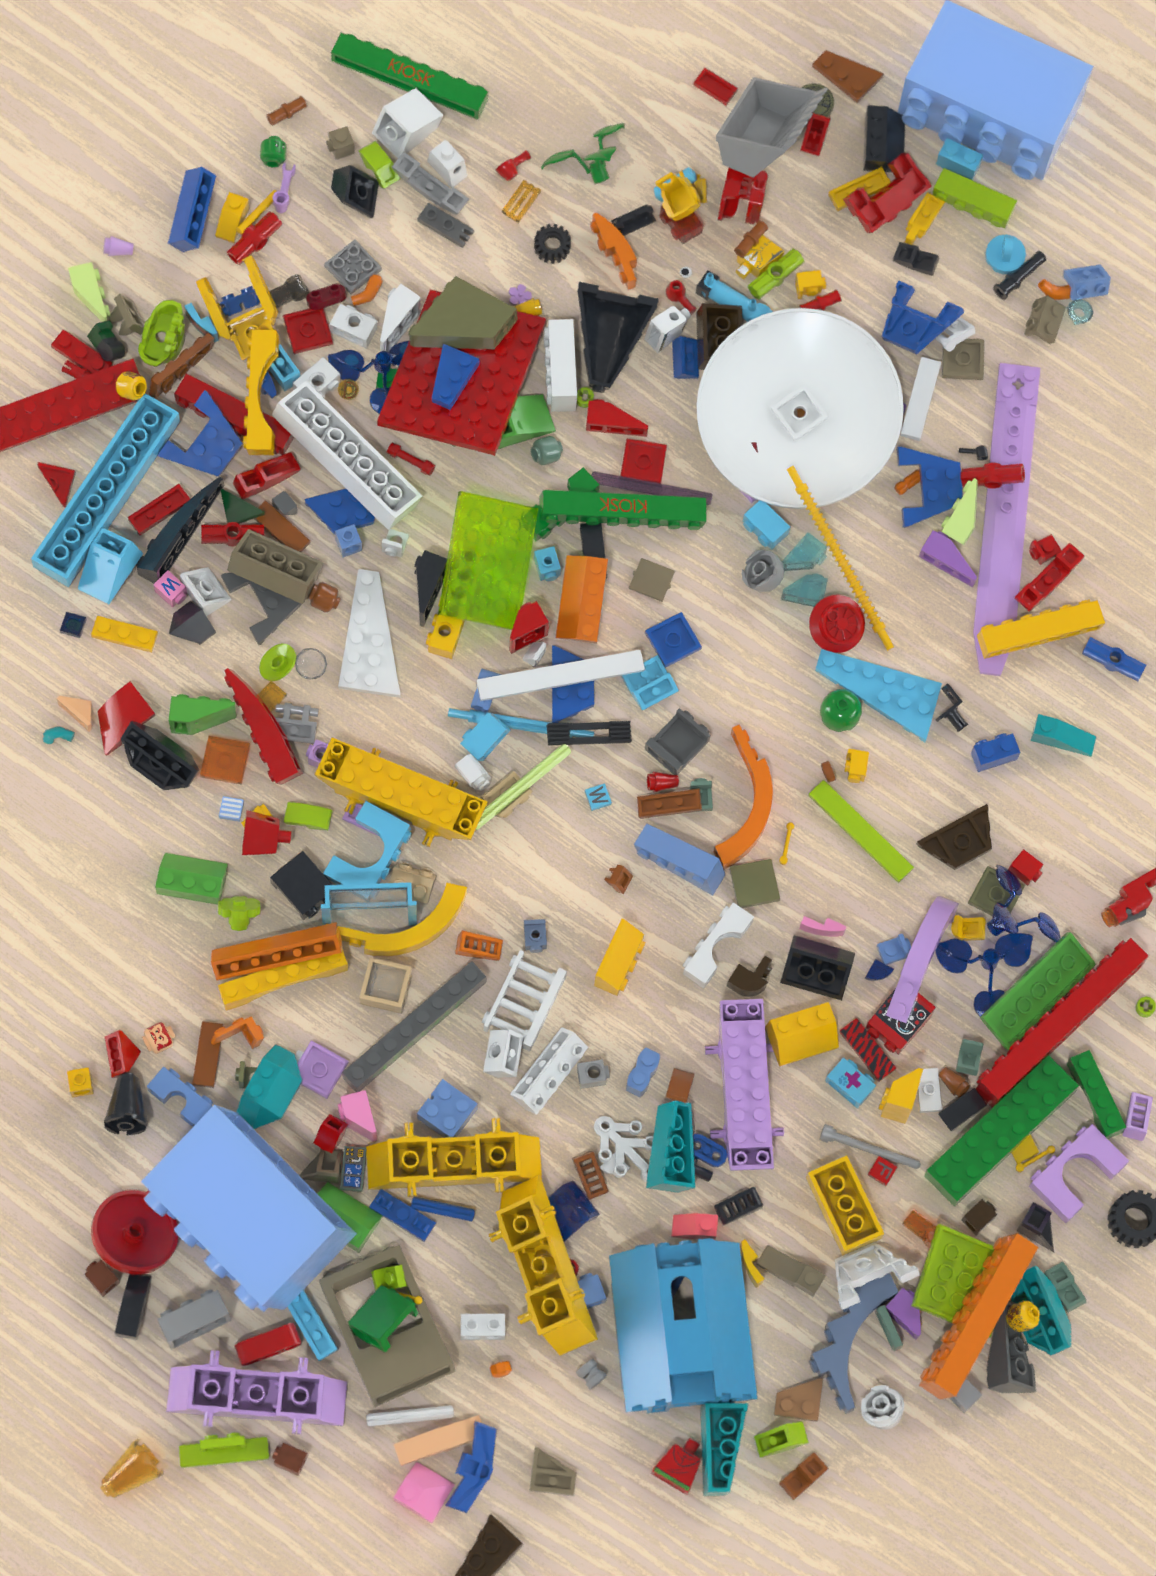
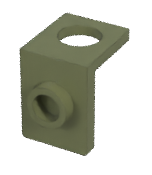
M240 1061V1068H236L235 1081H239V1088L247 1087L250 1082L249 1076L256 1071L257 1067H246L245 1061Z

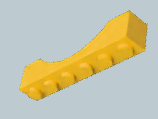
M252 330L251 337H248V349H251V357H247V369H250V376L246 377V388L249 389V396L245 397V408L248 409V416L244 417V427L247 429V436L243 438V447L249 455H274L275 435L264 419L260 394L264 377L271 364L279 355V335L277 330Z
M342 949V953L262 970L219 984L218 988L225 1010L228 1011L246 1005L275 990L348 971V964Z

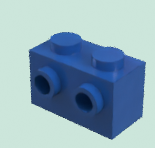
M1003 733L997 735L994 740L987 741L984 739L975 743L971 755L977 771L981 772L1017 760L1020 750L1014 734L1007 735Z

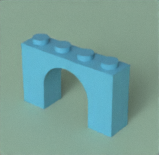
M365 801L355 818L356 823L377 834L384 842V852L376 864L367 868L355 867L334 855L323 874L328 880L337 885L380 884L382 879L386 880L391 871L389 866L392 861L396 862L402 852L399 849L403 842L406 844L412 835V832H410L411 827L408 823ZM379 890L350 892L369 902L371 897L375 898Z

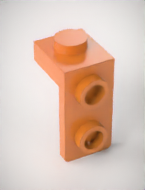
M251 1016L246 1019L242 1017L234 1021L232 1026L228 1028L223 1026L214 1032L215 1035L211 1043L215 1045L242 1031L251 1048L254 1049L260 1046L264 1039V1034L261 1027L256 1025Z

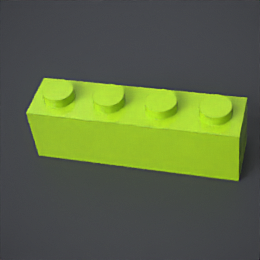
M943 168L932 192V195L952 205L955 209L966 211L977 219H984L993 226L1004 229L1017 203L1016 199Z

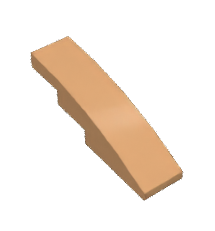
M480 1416L443 1426L393 1444L400 1465L403 1466L473 1442L474 1422L482 1423Z

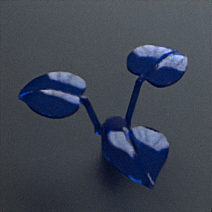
M409 341L395 344L391 347L389 353L386 351L377 353L375 359H371V362L364 368H362L364 366L362 355L354 350H343L329 354L328 362L340 373V379L346 382L358 380L360 372H365L374 365L375 370L383 374V388L373 390L369 401L372 409L380 414L390 387L387 388V372L390 370L391 364L392 366L397 365L399 367Z
M1000 865L995 866L997 867V879L1000 885L1007 892H1010V897L1004 905L1001 903L994 905L993 919L987 922L989 931L994 936H998L1004 931L1016 934L1019 931V926L1036 922L1040 931L1057 943L1061 939L1060 932L1056 923L1049 915L1040 912L1038 917L1016 922L1007 907L1014 899L1015 894L1017 896L1022 894L1021 884L1010 870Z
M1025 933L1004 935L996 942L995 949H987L983 955H978V957L970 960L972 956L971 946L966 941L959 939H950L939 943L935 953L942 967L951 973H963L967 968V963L973 964L979 960L982 967L989 970L988 992L982 991L978 993L973 1003L975 1012L981 1017L1005 993L1003 990L992 991L993 972L999 960L1004 959V962L1011 967L1024 965L1031 954L1033 936Z

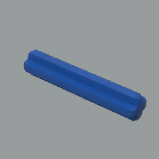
M413 1197L411 1207L415 1210L466 1221L474 1220V1209L419 1197Z

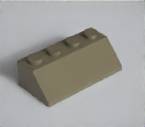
M248 529L232 551L227 571L303 604L311 593L324 563Z

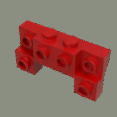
M902 153L888 164L895 179L871 198H869L864 188H857L843 199L851 214L857 216L866 233H873L886 222L893 221L897 218V213L910 208L915 199L932 187L928 179L917 168L909 153Z

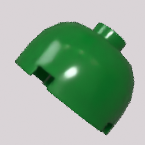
M837 689L830 692L823 699L820 706L822 722L826 727L835 732L852 730L859 723L862 715V705L859 698L853 692L846 689Z

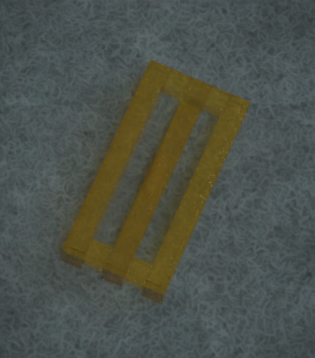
M523 180L502 209V214L519 223L541 193V189L538 187L536 189L533 184H528L526 180ZM524 188H526V191L523 193V195H522L521 198L518 200V202L516 203V205L513 207V209L511 210V212H509V210H510V208L512 207V205L514 204V202L517 200V198H518L519 195L522 193V191L524 190ZM533 192L532 196L527 201L525 206L522 208L518 216H515V213L522 205L524 200L527 198L529 193Z

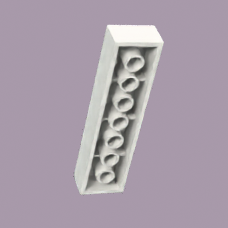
M305 381L278 402L272 416L388 530L416 508L422 495L310 384Z

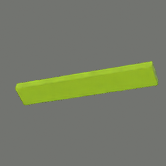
M823 780L809 793L808 796L898 883L914 869L827 782Z

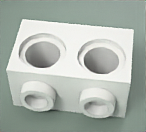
M461 1314V1340H505V1314Z

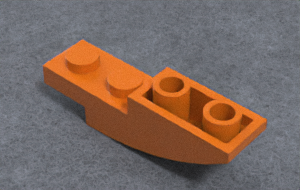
M593 213L590 226L593 234L597 233L599 238L597 244L600 251H604L606 257L612 256L614 265L620 269L619 277L621 283L626 284L628 290L635 288L636 277L632 269L636 268L637 258L631 246L611 222L600 214Z

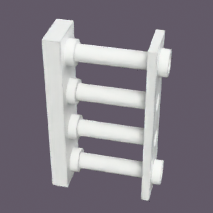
M520 950L518 956L513 955L509 964L512 968L491 1011H486L482 1023H484V1031L486 1032L493 1025L502 1030L510 1029L524 1035L522 1048L530 1052L563 985L567 971L559 968L557 973L553 972L551 974L523 961L524 951ZM518 968L548 981V984L551 985L548 992H540L514 980L513 978ZM509 987L539 1000V1003H541L539 1011L529 1010L505 999L504 997ZM502 1006L530 1019V1022H532L530 1029L523 1030L495 1017L499 1007Z

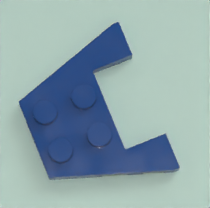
M898 280L896 284L897 291L892 298V308L887 316L882 338L884 341L917 355L963 315L965 311L962 307L948 301L937 318L906 306V304L914 294L915 289L913 286Z
M204 390L194 406L210 417L209 422L187 452H184L168 440L158 453V456L220 477L242 447L243 442L222 414L218 405L211 398L209 392Z
M904 447L896 448L898 466L919 465L922 507L901 509L903 528L950 510L958 498L962 499L960 462Z

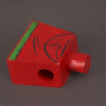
M688 1438L683 1448L674 1444L653 1468L651 1474L683 1494L688 1495L701 1459L694 1455L700 1444L691 1438Z

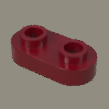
M332 284L318 290H313L306 296L307 306L310 309L319 310L341 303L347 297L346 290L340 284Z

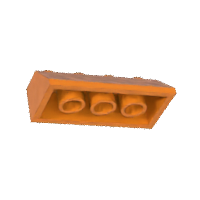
M567 555L556 638L597 644L608 559Z

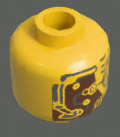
M130 371L123 372L116 382L117 393L121 397L133 401L139 400L146 393V380L142 375Z
M1023 1301L1009 1308L1006 1319L1008 1325L1015 1331L1024 1332L1038 1325L1040 1313L1032 1302Z

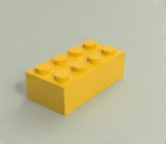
M847 1155L807 1173L806 1180L842 1256L882 1239L884 1236L882 1227Z

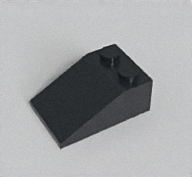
M424 550L422 556L418 555L414 565L416 567L414 574L417 575L419 622L423 628L448 574V559Z

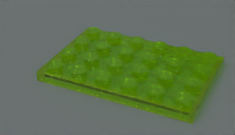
M464 491L458 492L438 615L507 630L513 629L518 610L523 605L538 508Z

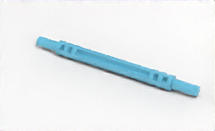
M449 708L448 717L466 719L468 722L476 723L483 713L487 714L488 712L470 710L469 712ZM494 714L508 728L547 734L546 725L550 723ZM569 730L570 738L572 736L594 737V731Z

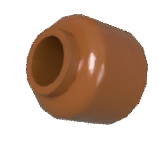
M320 582L318 585L314 584L308 596L310 605L325 613L329 612L332 608L336 609L341 598L337 597V588L324 582Z

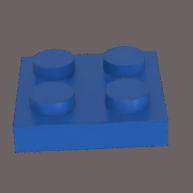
M682 612L645 630L648 640L665 668L702 649L700 642Z

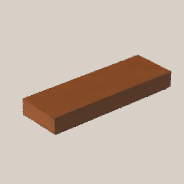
M266 500L258 507L265 512V515L254 518V520L260 525H264V529L281 544L299 552H302L310 544V540Z
M700 789L637 797L638 816L640 819L702 811Z
M202 1021L193 1086L214 1088L221 1042L212 1045L211 1040L215 1035L214 1032L223 1027V1024Z

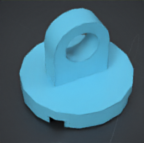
M999 235L993 238L987 245L985 252L986 262L997 273H1013L1024 264L1026 257L1025 247L1014 236Z

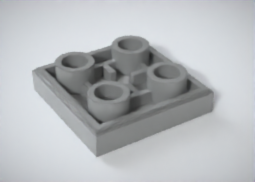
M355 239L324 263V267L351 295L368 282L372 275L378 274L382 270V267Z

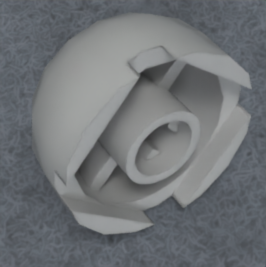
M758 550L747 558L745 562L747 566L745 570L742 569V579L748 587L758 592H770L780 585L784 576V567L777 555L769 550Z

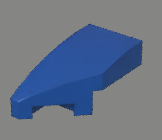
M267 371L261 392L264 395L268 394L273 399L277 392L273 380Z

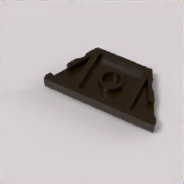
M985 804L917 841V846L953 870L986 854L992 849L988 805Z

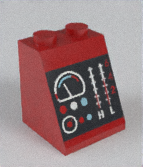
M894 990L866 1025L867 1032L873 1038H879L884 1042V1047L891 1053L896 1052L899 1055L930 1020L936 1007L919 992L907 1023L886 1016L895 992Z

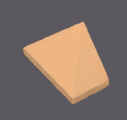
M65 696L57 698L58 705L88 732L92 730L91 701Z

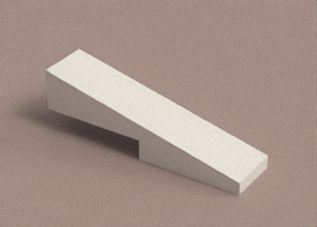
M921 357L900 436L920 441L940 369V361Z

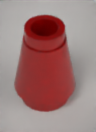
M654 771L652 774H647V789L649 791L658 792L678 787L679 785L678 775Z

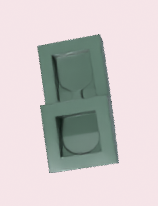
M1064 1262L1044 1272L1046 1277L1054 1284L1067 1313L1086 1303L1085 1296L1076 1285L1075 1278Z

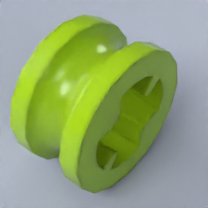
M582 387L577 390V405L587 408L589 400L582 401L583 394H587L589 400L593 401L594 393L590 388Z
M1142 997L1136 1004V1012L1141 1017H1150L1156 1009V1003L1150 997ZM1145 1002H1147L1148 1007H1151V1010L1148 1009V1011L1145 1012L1144 1008L1141 1007L1140 1004L1143 1005Z

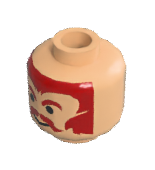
M159 1022L146 1028L142 1039L149 1052L153 1051V1053L159 1054L173 1046L172 1039L176 1036L171 1026L166 1027L163 1022Z

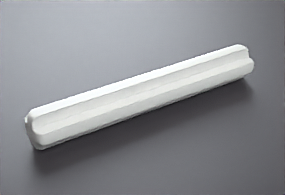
M450 1405L367 1414L366 1419L368 1426L448 1419L454 1417L453 1406Z

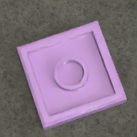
M311 1040L297 1063L302 1078L301 1085L328 1099L349 1061Z

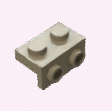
M1049 296L1036 299L1032 305V312L1026 323L1024 334L1026 336L1036 335L1049 344L1055 343L1066 307Z

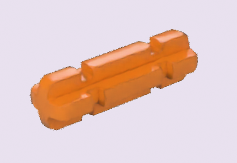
M915 470L905 477L903 482H898L894 487L896 492L902 495L907 489H911L920 482V471Z

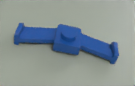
M478 1421L474 1422L472 1454L462 1452L455 1474L464 1477L449 1501L445 1504L447 1507L464 1513L469 1511L486 1482L490 1480L493 1471L492 1465L497 1429Z

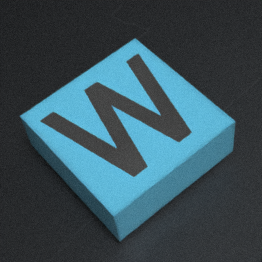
M605 783L585 790L591 811L612 804Z

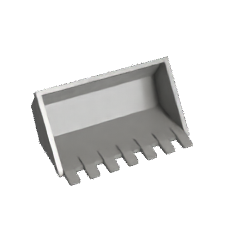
M753 77L716 134V142L719 144L723 165L755 177L797 141V137L802 132L801 129L808 123L807 120L811 118L812 112L817 108V104L822 100V95L827 92L828 88L826 87L816 92Z

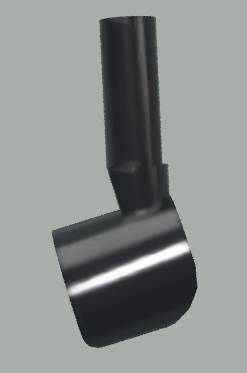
M978 446L976 449L959 448V453L976 454L979 461L988 459L987 449L984 446Z

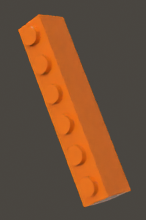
M337 922L214 949L211 954V965L216 981L342 953V939Z

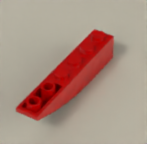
M225 669L226 676L224 679L228 687H232L235 693L233 699L236 705L242 708L243 721L252 730L250 736L261 750L259 752L263 763H267L269 767L267 772L271 781L282 785L302 775L303 772L275 716L257 693L234 670Z

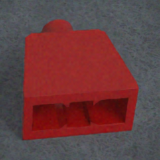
M246 810L242 855L277 853L278 843L290 844L292 831L279 830L280 819Z

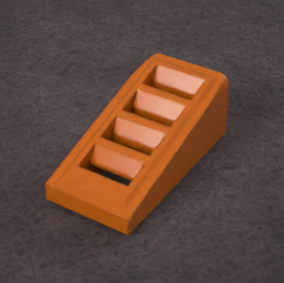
M461 931L458 934L455 954L499 961L503 940ZM465 940H468L467 948L464 947ZM474 941L477 942L476 950L473 949ZM482 943H486L484 952L481 951ZM491 944H494L493 954L490 953Z

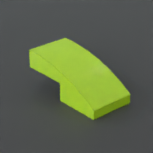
M288 802L283 822L287 825L306 826L308 829L328 831L332 810L309 804Z

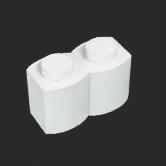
M472 754L466 755L455 764V768L474 790L482 791L490 785V775Z

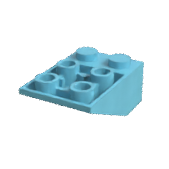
M102 527L90 545L78 590L109 605L143 555V552L132 541Z

